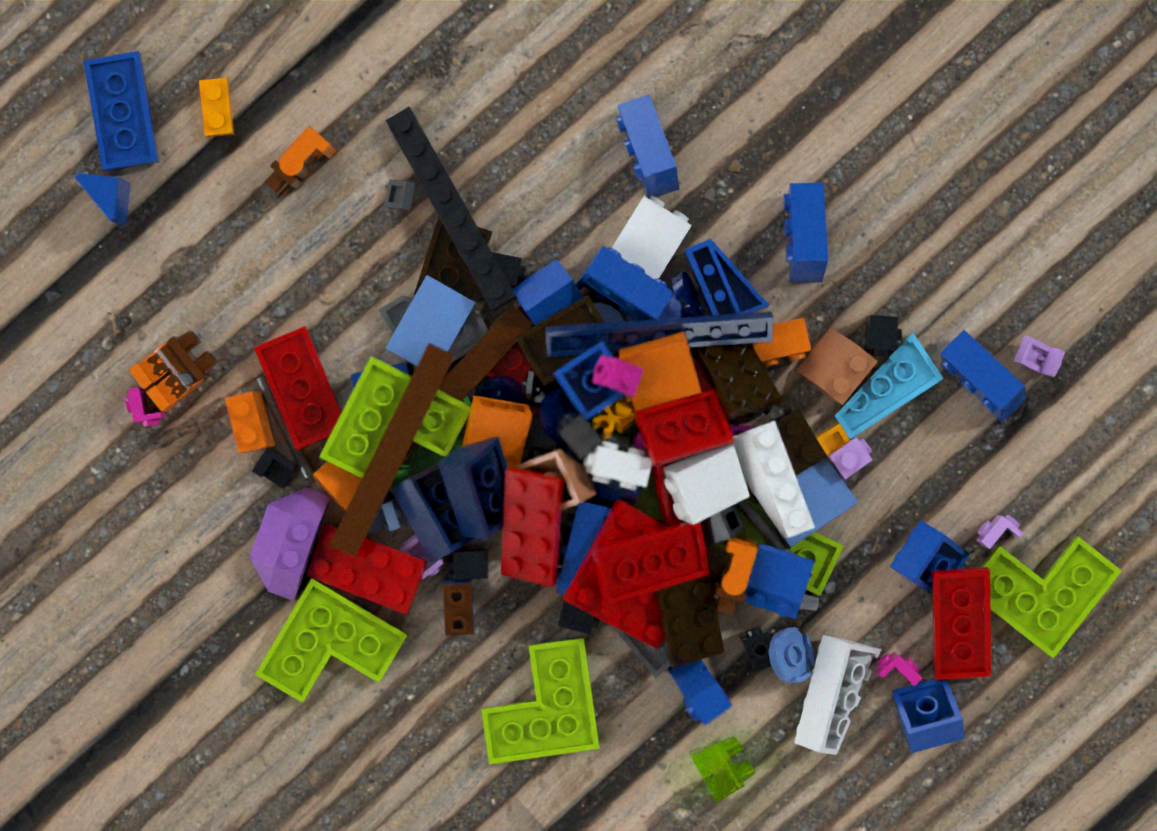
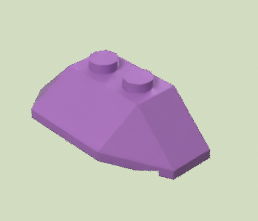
M304 487L268 504L250 554V559L268 592L293 601L296 600L332 498L330 495Z

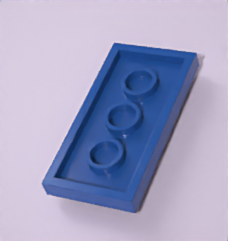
M136 51L83 60L102 171L106 172L159 163L141 53Z

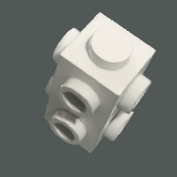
M605 441L601 442V446L596 445L584 457L585 472L594 474L592 480L609 484L610 479L620 481V487L636 490L637 485L646 487L652 462L650 458L644 457L645 451L629 448L628 453L618 451L617 444Z

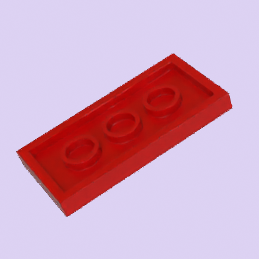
M303 326L254 347L295 449L298 451L329 438L342 411L307 327Z
M513 467L505 471L501 575L553 587L557 583L562 478Z
M682 522L592 549L602 602L606 606L710 574L700 522L694 525Z
M325 523L306 576L401 613L409 614L428 561L366 537L356 557H353L330 546V542L338 527Z
M989 568L932 571L933 668L935 680L991 677Z

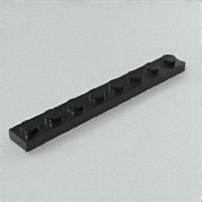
M407 107L385 120L491 310L494 312L518 298L412 109Z

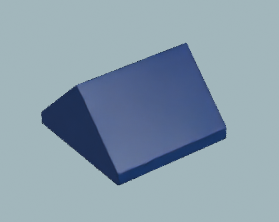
M81 173L74 176L110 221L121 226L127 223L130 183L119 177Z
M557 259L513 288L518 297L516 299L535 326L584 298L572 278Z

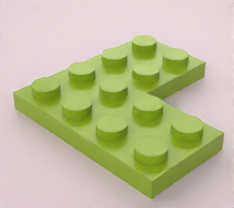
M370 356L319 457L362 478L412 376ZM438 390L413 441L446 457L469 415L471 406Z
M1079 536L1074 537L1043 578H1040L999 545L981 566L988 567L990 570L991 611L1053 659L1122 572L1121 569Z
M311 578L255 675L302 703L307 698L331 655L380 683L408 633L320 581Z
M584 637L530 644L529 653L536 700L481 708L489 765L600 749Z

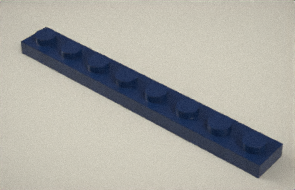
M772 312L550 326L545 327L547 357L581 355L602 341L609 352L613 353L680 332L685 333L689 347L773 342Z

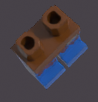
M454 578L444 579L445 636L474 634L472 580L454 581Z

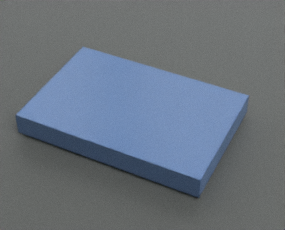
M426 275L385 348L416 366L428 342L449 351L476 303Z
M828 457L796 476L815 528L789 538H783L770 520L788 548H791L858 503ZM758 501L757 503L759 504V506L761 507V509L764 511L762 505H761L760 502Z

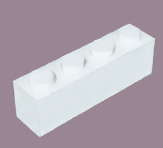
M775 421L733 436L735 440L731 445L735 448L745 482L781 536L789 538L815 528Z
M822 636L794 743L819 753L837 755L851 722L848 715L850 711L858 706L861 699L858 695L863 680H869L872 671L868 668L873 657L878 659L882 649L842 638Z

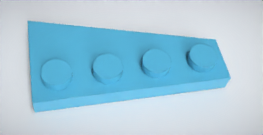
M912 333L839 410L834 418L841 424L847 436L851 439L944 378L915 334Z

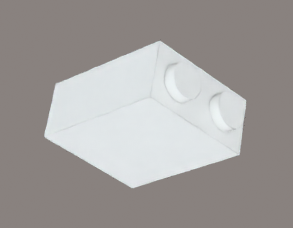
M651 195L649 199L643 196L612 248L617 250L621 254V258L630 264H638L645 270L647 275L653 279H659L691 225L687 223L689 220L687 216L677 210L673 213L663 208L665 206L664 202Z
M731 444L686 457L663 468L666 475L665 485L672 494L675 503L673 504V510L676 516L692 525L750 497L735 448Z

